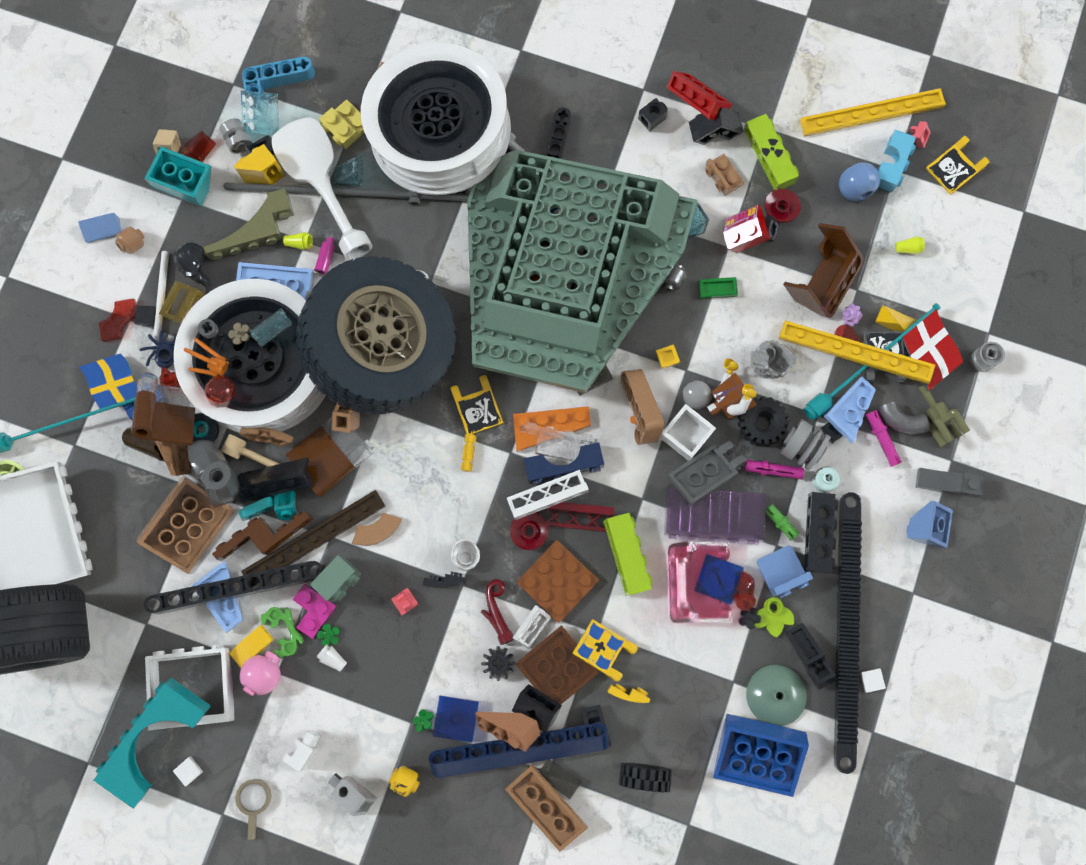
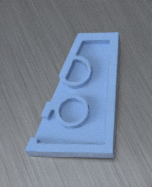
M225 561L192 586L231 578L227 563ZM232 586L233 593H235L234 586ZM215 587L212 591L213 597L218 596L220 593L219 587ZM237 598L206 604L226 633L244 621Z

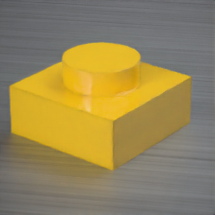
M674 344L655 351L661 369L680 363Z

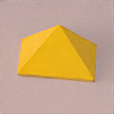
M882 305L875 323L893 331L904 332L918 320Z

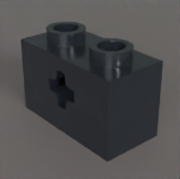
M528 684L520 692L512 712L522 713L536 720L539 730L546 733L554 724L562 705Z

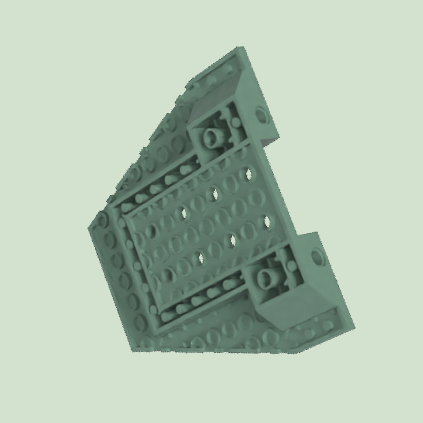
M514 150L502 155L495 170L484 180L472 187L467 201L473 367L586 393L683 255L698 200L679 196L677 191L660 179L520 150ZM563 176L570 177V180L567 182H563L560 179ZM599 184H605L607 186L605 189L597 188ZM554 208L561 210L558 214L550 212ZM590 216H595L597 220L595 222H589L587 218ZM543 241L551 243L548 247L540 246ZM580 249H585L588 251V253L583 256L579 255L577 252ZM534 274L540 276V279L537 281H532L529 278ZM569 283H576L578 285L573 290L567 288Z

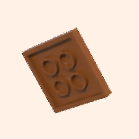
M556 540L516 583L550 616L560 623L595 586L599 579Z

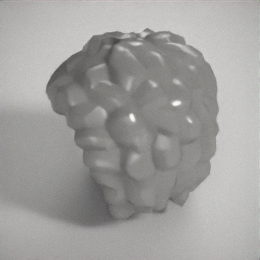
M774 340L763 342L756 348V351H751L750 353L753 371L764 379L784 377L790 372L789 369L793 367L796 356L790 348Z

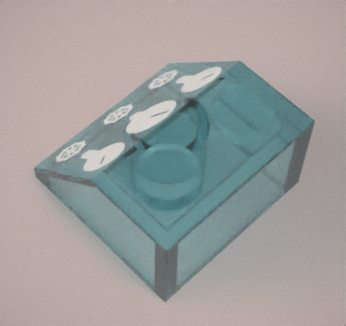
M241 91L242 124L244 128L257 134H275L279 130L278 94Z

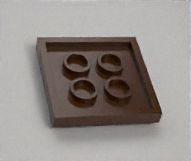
M562 625L515 663L534 688L560 705L599 673L598 669L572 654L577 644Z

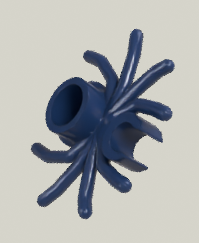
M161 330L159 334L160 343H158L151 334H148L149 339L157 346L139 349V351L156 349L147 358V367L155 354V362L160 368H169L173 364L175 335L173 341L169 342L167 341L168 333L163 338L164 330Z

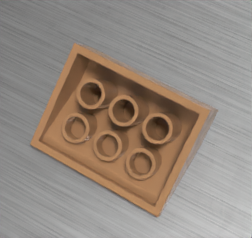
M183 475L136 540L139 545L189 574L231 516L234 509L227 504L213 507L203 487Z

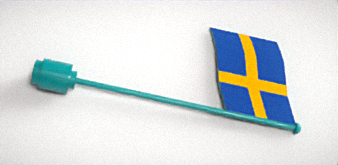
M120 353L79 367L85 375L91 395L100 409L15 437L2 432L0 433V453L11 450L15 440L135 402L136 393L141 390L135 382L130 365L125 357Z

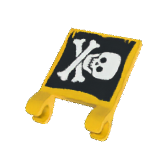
M963 136L956 144L926 167L928 172L950 195L984 169L990 162L984 157L974 165L960 151L970 141L966 136Z
M486 375L479 377L483 390L465 397L461 396L457 385L451 387L467 434H474L503 424Z

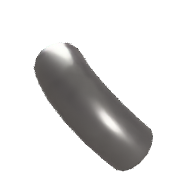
M896 401L878 408L886 424L897 432L912 435L925 433L930 430L929 421L924 414L906 415L900 410Z

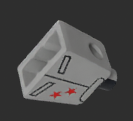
M335 773L328 782L335 788L331 793L332 797L352 816L365 815L377 799L374 794L352 777L342 778Z

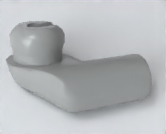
M511 132L508 148L511 151H525L514 141L516 136Z

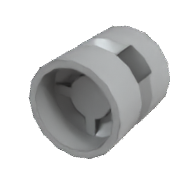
M233 118L222 123L219 130L224 140H226L230 152L240 154L247 151L245 145L247 142H251L247 132H245L246 130L241 120Z
M986 342L972 352L970 356L971 366L979 372L991 370L1003 361L1005 357L1004 349L996 342Z

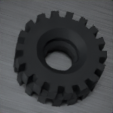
M761 396L759 399L754 398L757 405L738 417V427L741 428L739 430L740 434H744V439L746 441L747 439L750 440V444H758L757 447H762L763 445L767 447L775 444L788 430L789 421H787L789 415L784 412L786 408L784 406L781 407L779 405L781 402L778 400L776 402L772 401V397L765 399V396ZM765 415L769 418L770 426L767 429H760L756 425V418L758 416Z
M621 763L620 786L648 792H670L671 769L640 763Z

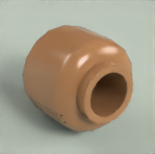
M129 226L116 234L115 244L122 253L133 254L144 246L143 239L145 237L140 229L135 230Z

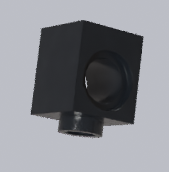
M655 98L639 110L638 120L650 132L666 120L667 107L663 102ZM651 112H656L658 115H652Z

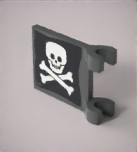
M903 331L863 332L864 344L884 349L900 336ZM903 339L898 341L888 351L904 355ZM867 367L865 369V379L869 383H873L875 380L874 371L883 370ZM896 375V383H904L907 379L906 377Z

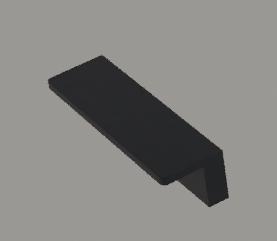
M308 457L240 473L237 477L239 482V499L243 503L311 487L313 480L307 471Z

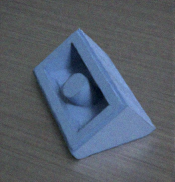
M115 213L78 221L86 243L113 237L122 231L120 219Z

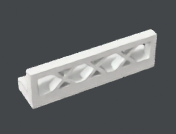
M580 470L507 497V501L514 519L518 520L588 493L589 489L586 482H584ZM578 476L579 485L574 487L567 486L570 478ZM557 484L563 487L561 492L556 494L549 493L552 485ZM536 491L545 494L543 499L537 501L530 500L532 494ZM518 498L527 501L524 506L515 509L512 502Z

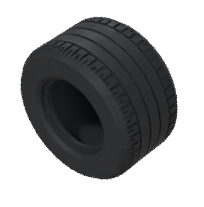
M49 584L0 590V675L46 668L85 658L90 651L85 595L79 587L70 584Z

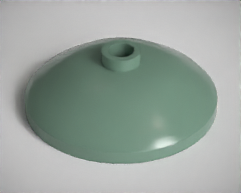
M768 665L757 670L750 678L746 689V699L751 712L760 721L784 726L794 722L802 714L807 701V692L804 682L795 671L783 665ZM778 692L782 693V698L780 700L776 698V694Z

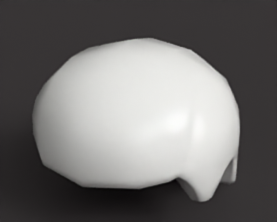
M459 540L451 549V561L459 570L468 571L479 562L480 550L472 540Z

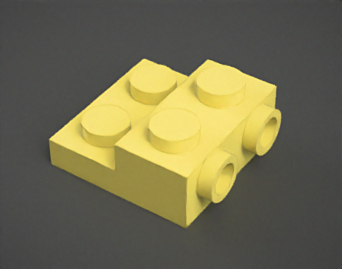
M347 99L335 110L331 108L319 118L320 125L326 134L329 133L332 136L333 142L337 146L341 145L345 150L365 133L362 126L361 113Z

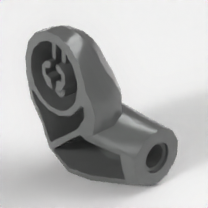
M210 440L192 442V445L188 446L189 461L196 475V480L199 481L207 492L210 503L213 507H218L232 502L239 493V482L234 470L229 467L226 457Z

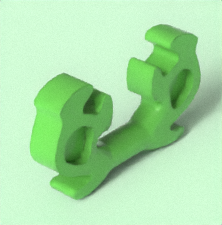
M271 607L265 614L261 615L263 625H267L269 620L272 623L270 628H276L280 625V620L286 623L290 632V640L283 638L277 641V644H281V650L275 649L274 652L279 658L296 654L298 651V641L300 644L304 643V639L297 631L293 622L292 612L288 607L284 608L285 613L278 607Z

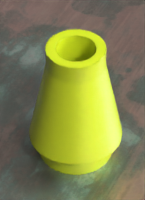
M303 232L285 235L283 243L284 246L306 251L312 248L313 238L311 234Z
M916 236L896 242V253L919 255L920 252L925 250L924 238Z

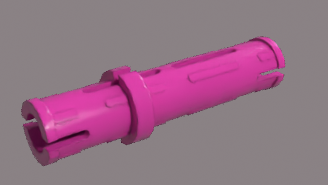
M878 410L866 414L873 429L872 433L876 435L890 467L902 463L886 430L887 426L881 420Z
M746 459L744 471L761 473L763 476L769 474L800 480L804 476L803 467L768 463L766 460L760 462Z

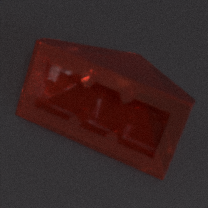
M200 131L184 144L181 154L203 162L216 143L203 131Z

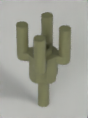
M926 385L918 388L930 406L926 410L931 419L929 431L939 447L954 440L946 426L950 428L956 439L970 431L957 409L949 411L943 401L937 404Z

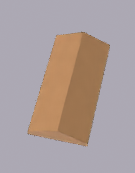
M533 764L524 770L505 789L559 852L588 828Z

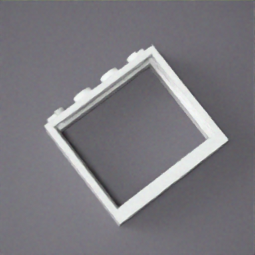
M224 644L212 645V649L204 650V646L192 647L191 652H185L184 649H174L172 654H165V651L153 652V656H146L147 700L150 697L154 698L157 694L155 689L159 685L158 662L221 655L224 713L204 715L197 725L233 721L231 655L229 654L231 648H224ZM160 721L149 725L148 730L188 725L176 721Z

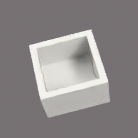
M685 404L661 433L660 439L689 461L716 428Z

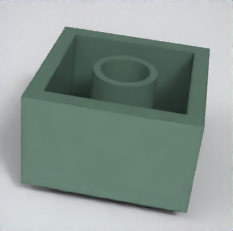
M337 555L310 585L326 601L340 602L347 594L345 591L350 586L354 587L360 581L359 576L362 573L346 558Z

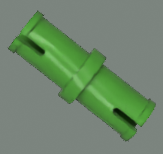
M771 504L770 507L764 510V513L775 523L774 526L777 529L779 528L790 541L800 533L788 521L789 518L783 516L774 504Z

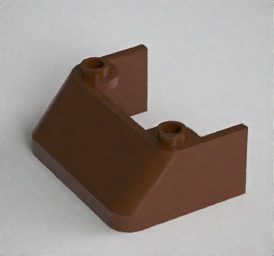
M819 223L818 227L825 236L819 246L820 253L823 256L820 265L807 286L801 283L794 284L784 282L783 285L795 302L820 316L831 318L863 265V255L845 227Z

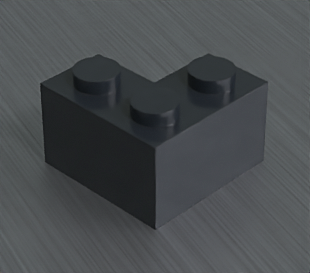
M719 108L715 120L708 119L703 114H698L693 120L689 121L693 142L702 145L718 137L731 140L744 132L739 112L731 109Z

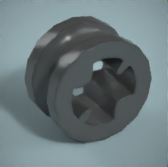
M204 319L199 323L198 330L205 338H213L218 333V326L212 320ZM208 325L212 327L211 331L208 330L209 333L204 330L205 327L208 328Z

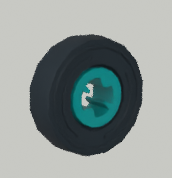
M204 413L195 414L193 442L210 440L214 443L220 431L218 422ZM199 427H200V428L203 427V428L206 429V430H205V432H201V433H200V432L198 431V428H199Z

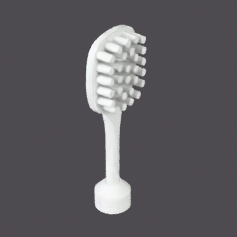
M313 118L298 119L283 126L272 137L273 151L280 165L294 181L311 184L323 197L343 233L339 247L346 260H354L366 255L372 249L368 236L364 231L352 228L333 192L329 173L335 164V155L332 144L323 127Z

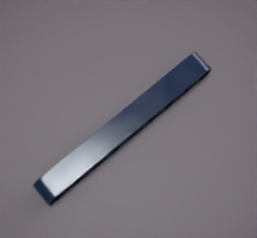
M594 723L547 731L546 733L541 732L540 736L526 751L514 748L504 740H493L436 750L429 755L428 760L433 775L437 778L603 751L608 748L610 742L607 727L602 723Z

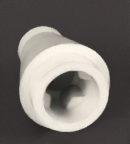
M326 644L317 656L320 659L319 662L339 672L347 664L332 645L330 647Z

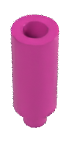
M327 237L326 242H322L314 268L315 272L324 275L328 272L336 247L333 245L334 238Z

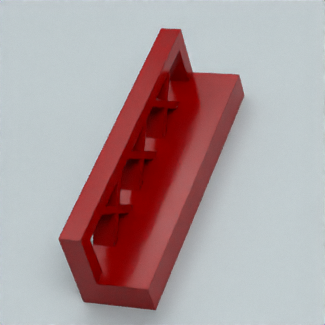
M673 71L667 89L708 119L715 120L719 108L731 109V102L691 74Z

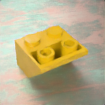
M264 144L254 148L252 153L239 159L233 165L242 180L248 184L273 185L285 177L277 160Z

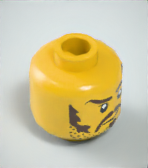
M401 766L399 769L395 768L388 782L391 784L390 789L404 797L409 796L411 792L415 794L420 784L417 781L418 773L406 766Z

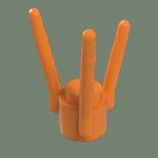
M194 338V341L214 357L209 359L188 348H184L185 352L207 362V368L210 369L189 367V371L212 375L216 378L218 375L223 376L229 364L226 358L220 356L198 338Z

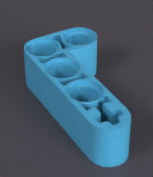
M298 57L252 66L243 70L242 73L245 94L248 99L249 97L252 98L251 100H253V106L260 107L265 103L264 89L308 81L315 76L314 67L308 57Z

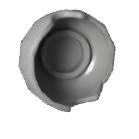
M694 380L687 383L683 388V400L690 408L699 410L705 408L711 402L712 392L705 382Z

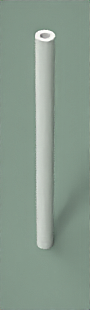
M162 251L153 333V338L158 343H160L159 334L162 330L169 252Z

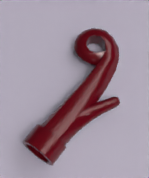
M494 579L489 582L485 591L489 613L481 610V614L494 627L500 645H504L515 639H513L514 635L509 630L494 598L501 596L505 592V584L499 579ZM496 585L499 586L498 592L493 591L494 586Z

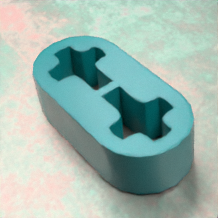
M273 497L261 499L240 509L238 513L241 520L252 519L273 509Z

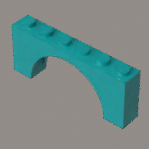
M170 678L166 683L162 681L155 689L156 696L154 698L150 697L143 706L145 711L142 715L138 713L131 722L133 725L131 730L127 729L121 735L119 740L122 742L119 746L115 745L107 755L110 757L108 761H103L96 769L98 774L93 781L133 809L152 786L141 774L136 762V743L142 730L160 721H176L194 728L211 707L173 678Z

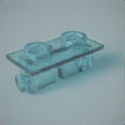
M280 309L252 329L250 333L262 347L293 323L284 311Z

